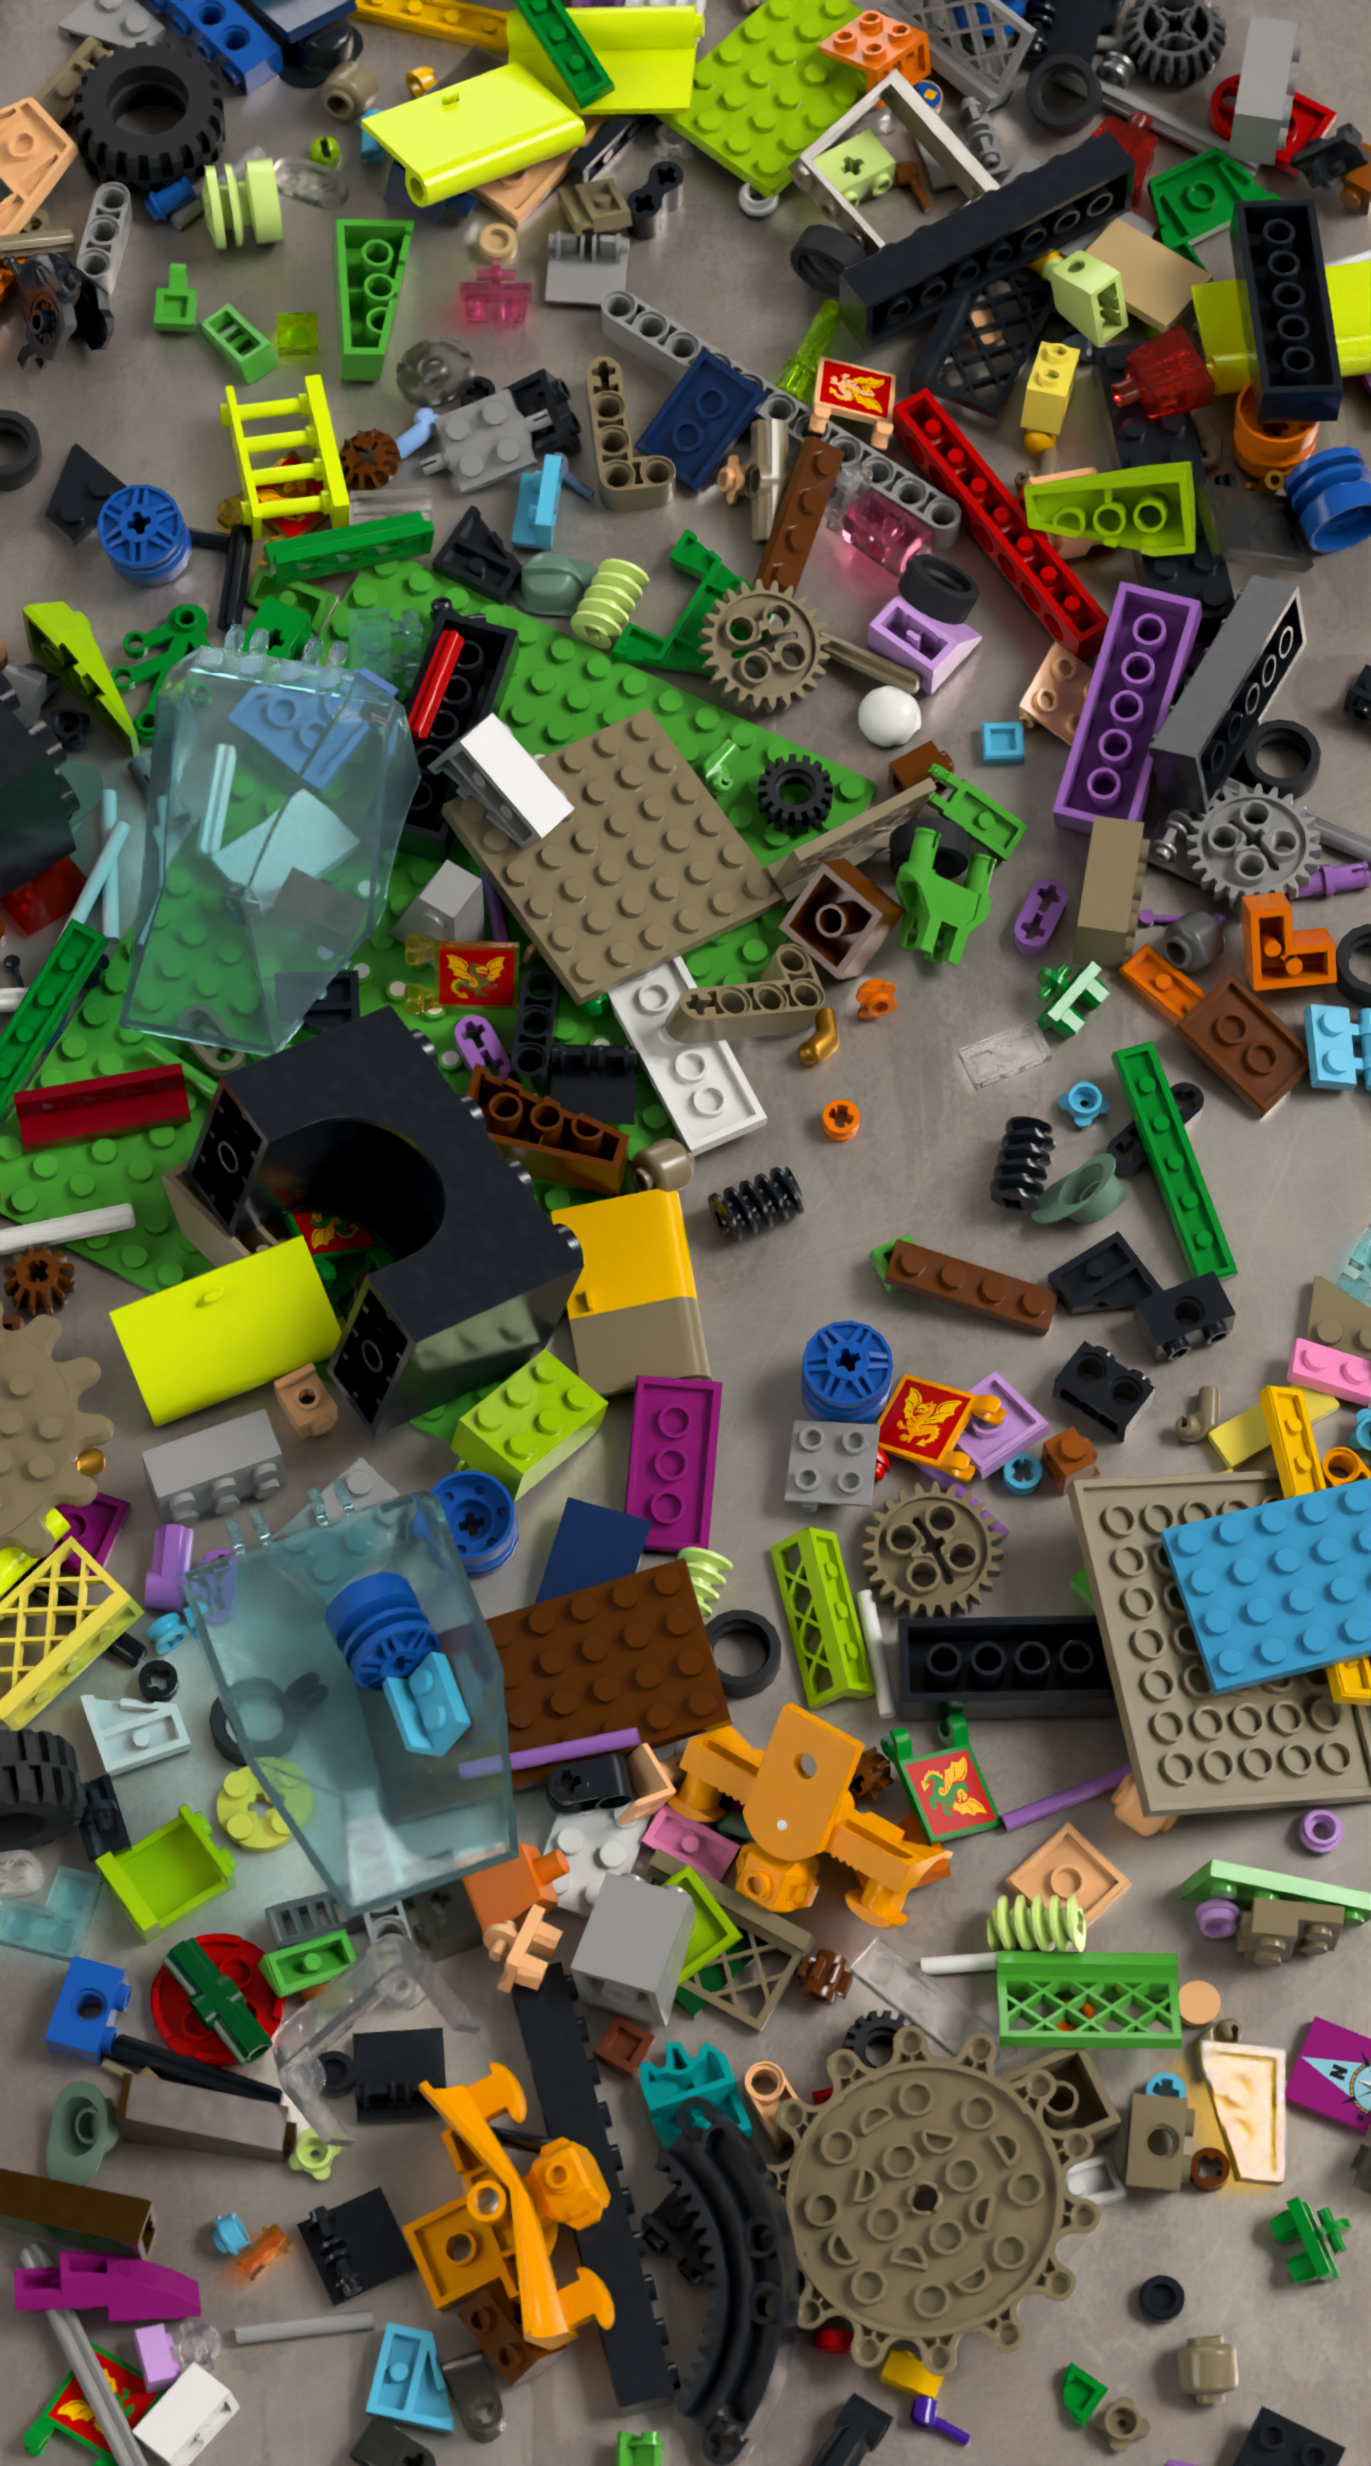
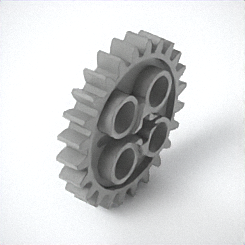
M1241 784L1239 795L1233 796L1228 789H1224L1222 802L1215 799L1209 809L1210 811L1206 815L1197 813L1198 821L1190 822L1189 833L1191 835L1186 837V849H1189L1187 851V864L1193 865L1192 877H1203L1201 879L1202 891L1209 890L1212 887L1215 888V901L1220 900L1225 895L1229 896V908H1233L1238 900H1241V896L1283 892L1297 898L1299 896L1298 884L1309 887L1310 874H1316L1318 871V861L1316 859L1321 858V846L1317 845L1320 843L1321 833L1319 830H1313L1315 828V817H1305L1306 805L1304 803L1294 808L1292 807L1293 794L1290 793L1282 800L1279 799L1278 787H1274L1268 795L1263 794L1261 784L1256 785L1254 793H1248L1246 787ZM1257 818L1264 821V823L1255 825L1249 823L1248 820ZM1220 842H1227L1232 844L1233 846L1229 848H1220L1216 846V844ZM1284 846L1290 848L1291 851L1281 853L1276 851L1275 848ZM1268 865H1269L1271 868H1273L1274 870H1276L1277 872L1272 871V870L1268 867ZM1255 870L1260 874L1257 876H1247L1243 872Z

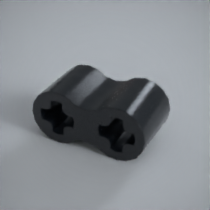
M671 161L656 163L649 171L647 183L628 196L626 203L631 211L632 226H627L626 228L633 238L638 240L654 238L661 230L663 218L681 206L683 202L684 173L679 165Z

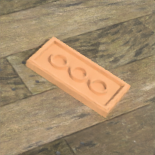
M617 114L578 115L582 119L586 130L581 146L586 147L595 138L600 126L605 121L611 122ZM578 148L468 190V192L478 197L481 202L518 228L571 171L570 161Z

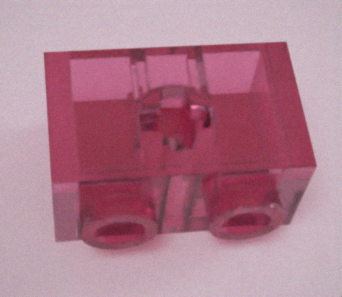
M871 487L844 513L843 539L899 580H901L915 555H931L933 532Z

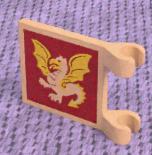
M820 356L817 365L813 407L808 430L824 434L826 422L830 414L874 425L871 446L886 450L889 436H891L893 431L892 417L897 375Z

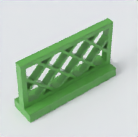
M997 1951L995 1991L998 2006L999 2046L1181 2049L1182 2030L1177 1984V1953ZM1012 1997H1030V1998H1028V1999L1025 2000L1024 2002L1020 2003V2002H1018L1017 2000H1015V1999L1012 1998ZM1057 1997H1066L1074 1999L1066 2004ZM1102 1998L1120 1999L1111 2005ZM1148 1999H1165V2000L1162 2001L1161 2003H1159L1158 2005H1155L1154 2003H1152V2002L1149 2001ZM1042 2003L1055 2011L1045 2019L1032 2011ZM1089 2004L1100 2013L1092 2019H1088L1079 2013L1078 2010ZM1133 2004L1145 2012V2014L1134 2020L1122 2011ZM1020 2018L1033 2026L1028 2031L1009 2030V2026ZM1067 2019L1079 2028L1075 2031H1062L1056 2025ZM1113 2020L1124 2029L1120 2032H1108L1101 2026ZM1157 2020L1171 2029V2033L1152 2032L1146 2027Z

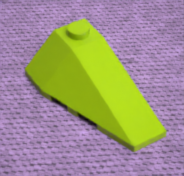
M1191 461L1147 465L1024 486L1028 528L1071 538L1081 537L1103 542V545L1114 548L1120 546L1141 551L1140 554L1153 557L1195 553V495Z
M64 601L28 604L22 609L29 650L52 674L60 676L59 681L132 757H135L140 753L136 730L92 635V626L87 617L79 610L73 612Z

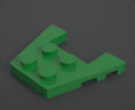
M1216 146L1150 179L1147 185L1161 244L1206 272L1207 270L1191 246L1230 227L1235 201L1282 199L1273 192L1267 193L1253 181L1254 177Z
M686 529L669 556V565L703 580L667 639H663L636 625L628 623L611 650V659L625 663L715 675L713 669H701V666L709 659V656L697 653L701 645L708 643L697 637L702 628H710L702 619L707 613L715 614L710 606L716 599L724 602L722 595L727 589L732 590L737 595V587L741 582H745L750 591H752V586L741 576L736 577L722 564V559L713 550L709 552L698 542V537L692 531ZM767 614V620L770 625L776 614ZM730 626V633L736 640L746 641V633L742 628ZM760 640L751 650L731 653V657L737 659L756 650Z

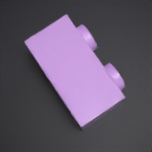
M163 2324L135 2330L134 2343L147 2393L170 2389L176 2382L177 2376L181 2375L178 2360L172 2359L170 2350H174L171 2333H165Z

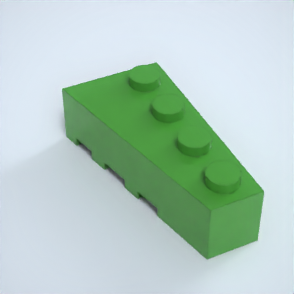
M335 220L332 260L340 380L380 381L409 255L415 220Z

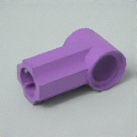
M166 1524L156 1527L152 1571H148L146 1577L145 1610L190 1613L193 1594V1575L190 1573L194 1540L193 1529L186 1528L181 1524Z

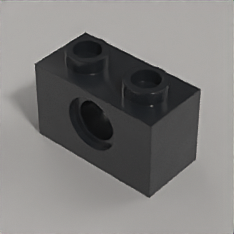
M1211 1271L1137 1301L1133 1320L1154 1361L1157 1362L1166 1357L1169 1360L1178 1359L1186 1355L1191 1350V1347L1203 1342L1214 1344L1225 1339L1233 1329L1236 1313L1215 1272ZM1188 1315L1194 1318L1196 1323L1184 1325L1176 1317Z

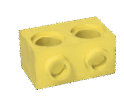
M1041 341L1026 389L1020 427L1056 435L1060 434L1074 389L1080 349L1067 347L1060 343Z

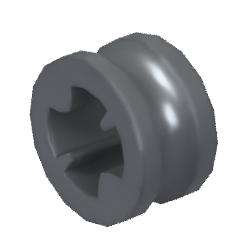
M1111 51L1104 55L1102 63L1097 66L1095 73L1097 77L1124 89L1128 85L1129 79L1135 74V66L1125 55Z

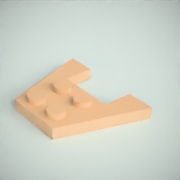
M32 96L0 109V181L12 193L0 202V236L19 234L80 152L75 142Z

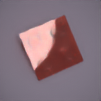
M68 855L0 899V901L27 936L30 937L73 909L87 878Z

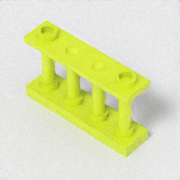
M321 375L305 376L304 393H298L297 398L237 405L233 385L225 386V403L219 404V417L222 428L229 427L245 500L240 502L241 519L243 526L250 525L253 541L261 540L262 519L322 511L323 515L330 514L333 529L349 526L350 502ZM299 413L301 417H308L309 425L305 426V430L246 438L244 437L241 421ZM307 446L309 450L315 449L317 458L312 459L311 463L252 470L248 454ZM314 478L316 482H322L324 490L320 491V495L259 503L255 486Z

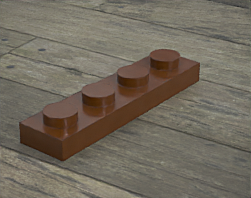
M815 436L805 437L753 584L757 579H761L764 590H767L771 583L776 580L780 593H784L791 585L793 586L792 598H794L845 452Z
M897 1239L894 1243L883 1283L1043 1336L1049 1330L1059 1292Z

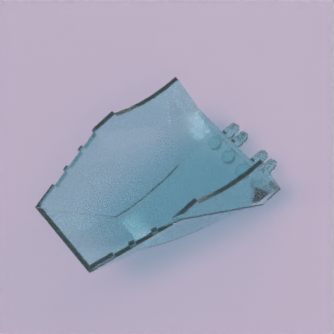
M233 624L225 636L224 649L201 645L172 665L156 697L141 889L118 1024L121 1029L270 1056L281 1051L304 1023L303 1016L317 999L322 1000L327 994L326 987L340 969L346 970L351 964L350 957L364 939L369 941L374 935L387 906L386 896L397 846L412 799L421 780V773L404 705L358 671L343 669L348 654L345 642L335 641L332 644V648L328 652L327 664L324 666L318 665L323 653V641L318 637L311 636L308 643L303 649L302 662L265 656L269 646L270 632L264 628H258L254 631V635H252L249 642L248 653L241 652L246 637L245 628L240 624Z
M343 1478L333 1481V1490L344 1514L328 1519L323 1496L317 1487L307 1490V1494L318 1523L271 1539L260 1508L257 1507L250 1510V1520L253 1529L256 1530L260 1544L246 1549L241 1538L242 1533L238 1522L235 1521L233 1516L224 1519V1524L234 1553L209 1561L173 1578L187 1622L246 1764L346 1917L350 1919L518 1858L519 1848L515 1803L513 1802L512 1764L509 1755L508 1716L505 1707L503 1683L504 1670L490 1629L485 1622L455 1545L438 1496L422 1490L376 1502L355 1510ZM383 1572L399 1574L408 1581L419 1601L421 1611L426 1614L430 1625L434 1628L440 1642L438 1653L446 1655L471 1725L443 1757L409 1752L405 1749L385 1691H368L357 1685L351 1669L348 1668L345 1662L343 1652L339 1651L330 1635L324 1620L327 1607L335 1596L351 1583L366 1576Z

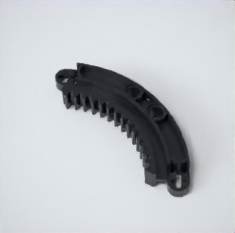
M693 2096L685 2099L680 2104L676 2114V2121L682 2133H680L669 2149L661 2148L657 2154L658 2159L655 2169L669 2173L666 2179L667 2182L680 2186L677 2191L678 2197L691 2200L686 2206L687 2212L700 2215L693 2223L694 2228L706 2230L707 2233L699 2239V2243L712 2247V2251L703 2257V2261L715 2264L716 2268L705 2275L706 2280L717 2283V2288L707 2292L706 2297L717 2302L716 2307L705 2311V2316L715 2321L714 2326L702 2328V2334L711 2340L710 2345H701L697 2348V2351L705 2358L704 2363H692L690 2366L698 2377L696 2380L684 2379L682 2383L689 2394L687 2396L675 2394L673 2399L680 2414L684 2417H690L706 2431L702 2442L706 2458L715 2465L735 2466L745 2459L763 2432L779 2400L789 2372L796 2342L800 2308L799 2268L794 2236L786 2207L773 2176L759 2152L741 2128L715 2102L707 2098ZM694 2109L701 2111L706 2109L703 2117L711 2124L709 2128L698 2125L693 2126L695 2118L691 2114ZM770 2227L774 2234V2240L770 2248L764 2251L760 2245V2238L764 2230ZM775 2293L779 2298V2308L770 2317L766 2312L765 2305L769 2296ZM738 2427L743 2428L741 2432H736L730 2440L729 2444L734 2449L732 2454H719L718 2452L722 2446L717 2441L720 2436L730 2437Z

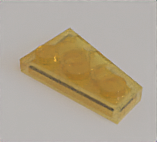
M1198 2040L1193 2045L1235 2182L1280 2186L1284 2183L1285 2050Z

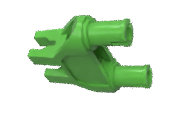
M916 827L908 862H904L899 867L896 879L898 899L901 907L905 909L897 947L908 952H915V949H918L925 953L924 959L935 964H942V961H945L951 965H959L968 934L989 915L992 900L987 892L997 860L985 854L971 853L965 882L962 887L935 874L936 871L932 869L942 834L932 829Z

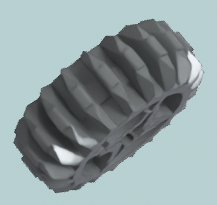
M1137 0L1134 7H1129L1125 23L1122 25L1123 51L1128 52L1127 58L1133 64L1137 63L1138 74L1150 72L1149 77L1152 82L1158 77H1163L1167 86L1172 79H1178L1183 86L1187 82V77H1191L1198 82L1200 77H1202V72L1210 74L1214 69V64H1219L1223 56V49L1226 47L1227 26L1225 19L1221 18L1220 7H1211V0ZM1196 28L1204 38L1202 42L1196 38V33L1194 32ZM1146 29L1153 33L1152 37L1155 39L1153 42L1146 36Z

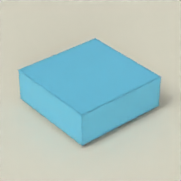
M1022 722L981 723L983 766L1024 765L1025 753Z

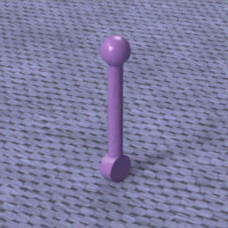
M1145 909L1139 913V924L1146 928L1153 926L1154 923L1172 924L1182 916L1155 915L1152 910ZM1220 913L1212 915L1223 928L1226 924L1225 916Z

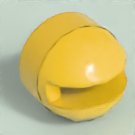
M421 66L406 74L407 88L415 99L438 90L440 80L439 78L434 79V76L431 74L435 71L433 68Z
M1029 428L1025 432L1024 448L1031 456L1041 458L1043 449H1055L1056 434Z

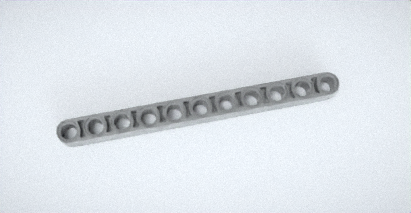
M616 289L608 292L601 301V329L607 338L677 383L683 378L702 349H706L769 394V397L747 426L748 429L751 430V423L756 420H767L775 417L786 418L784 422L788 423V455L797 460L806 436H815L845 452L844 458L851 460L849 462H842L834 483L836 486L931 547L947 549L957 542L960 531L961 509L954 500L829 420L826 422L824 434L809 431L811 408L632 293ZM615 314H623V315H625V316L616 317V316H613V315H615ZM652 334L656 335V337H646L645 335ZM679 355H687V356H689V357H687V358H679V357H677V356H679ZM879 479V480H882V481H884V482H882V483H873V482H871L870 480ZM912 500V501H914V502H916V503H915V504H906V503H903L902 501ZM944 521L949 524L944 526L938 525L935 522Z

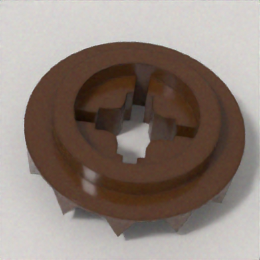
M376 428L365 432L358 430L357 435L351 439H344V447L338 453L345 483L360 491H372L383 487L392 480L400 465V452L396 442L389 434L380 432ZM360 451L366 454L373 452L372 455L378 467L366 462L362 464L358 453Z

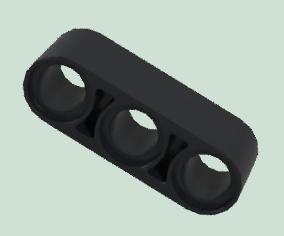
M544 966L530 969L523 977L511 1052L512 1080L522 1084L523 1090L531 1094L542 1091L549 1081L552 1048L555 1043L560 1009L559 979L552 969ZM537 989H545L550 993L546 996H536L532 992ZM534 1026L545 1029L540 1034H531L526 1031ZM526 1064H534L539 1067L534 1072H526L520 1068Z

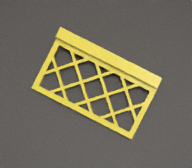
M72 1536L0 1602V1621L8 1617H18L16 1637L0 1638V1647L15 1646L13 1667H0V1676H12L11 1690L0 1699V1718L12 1731L23 1729L145 1613L135 1600ZM75 1552L82 1559L80 1576L60 1577L61 1564ZM91 1569L97 1576H89V1570ZM88 1585H107L113 1591L100 1605H87ZM59 1586H79L78 1606H57ZM36 1587H50L48 1607L27 1608L28 1596ZM77 1615L76 1628L69 1635L54 1636L56 1616ZM47 1616L46 1635L25 1637L27 1617ZM45 1645L44 1658L36 1666H22L24 1646Z

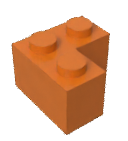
M1283 892L1241 896L1245 976L1254 991L1337 982L1335 942L1326 927L1293 931L1292 906Z

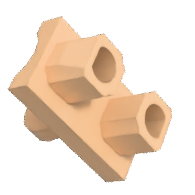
M533 1904L520 1933L515 1930L516 1924L511 1920H506L503 1924H492L486 1929L483 1935V1943L490 1951L489 1958L493 1961H500L502 1957L507 1958L504 1965L505 1971L498 1983L497 1989L510 1993L515 1982L538 1990L549 1963L528 1953L531 1950L552 1959L563 1934L562 1930L542 1921L545 1908Z

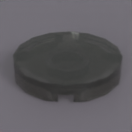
M446 337L439 338L440 342L430 343L428 339L406 351L397 364L396 382L401 395L410 404L421 408H437L452 403L467 391L473 383L476 370L470 351L460 341Z

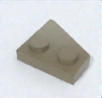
M1315 1276L1306 1340L1371 1361V1308L1323 1277Z

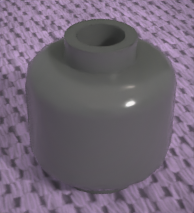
M1198 910L1189 912L1173 922L1165 930L1163 950L1167 960L1173 966L1188 972L1201 970L1216 960L1224 951L1225 937L1222 926L1206 912Z

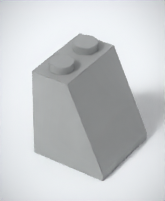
M607 1872L570 1966L581 2002L666 2027L696 1918L692 1896L684 1889L675 1885L666 1884L662 1888L648 1884L643 1878L632 1873L624 1872L620 1876Z

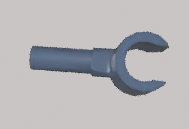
M554 452L553 455L562 456V483L570 485L588 500H591L595 492L570 472L567 458L563 453Z

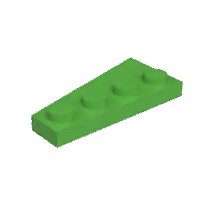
M1211 1859L1183 1882L1181 1898L1183 1900L1207 1902L1213 1898L1228 1900L1237 1907L1251 1909L1254 1897L1343 1906L1345 1907L1343 1924L1345 1926H1361L1371 1919V1893L1216 1859Z

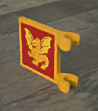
M904 1373L876 1424L880 1425L878 1445L884 1453L941 1470L960 1481L968 1482L976 1468L969 1464L971 1459L967 1454L953 1451L972 1414L990 1424L1000 1425L1007 1412L1004 1408H1000L1002 1402L998 1397L975 1395Z

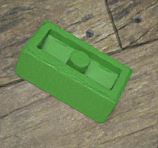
M259 565L245 603L260 608L266 597L269 596L310 615L312 631L319 633L336 604L339 595L306 581L274 587L269 567L267 565Z
M345 1929L266 1954L258 1963L261 1974L278 1998L349 1976L362 1970Z

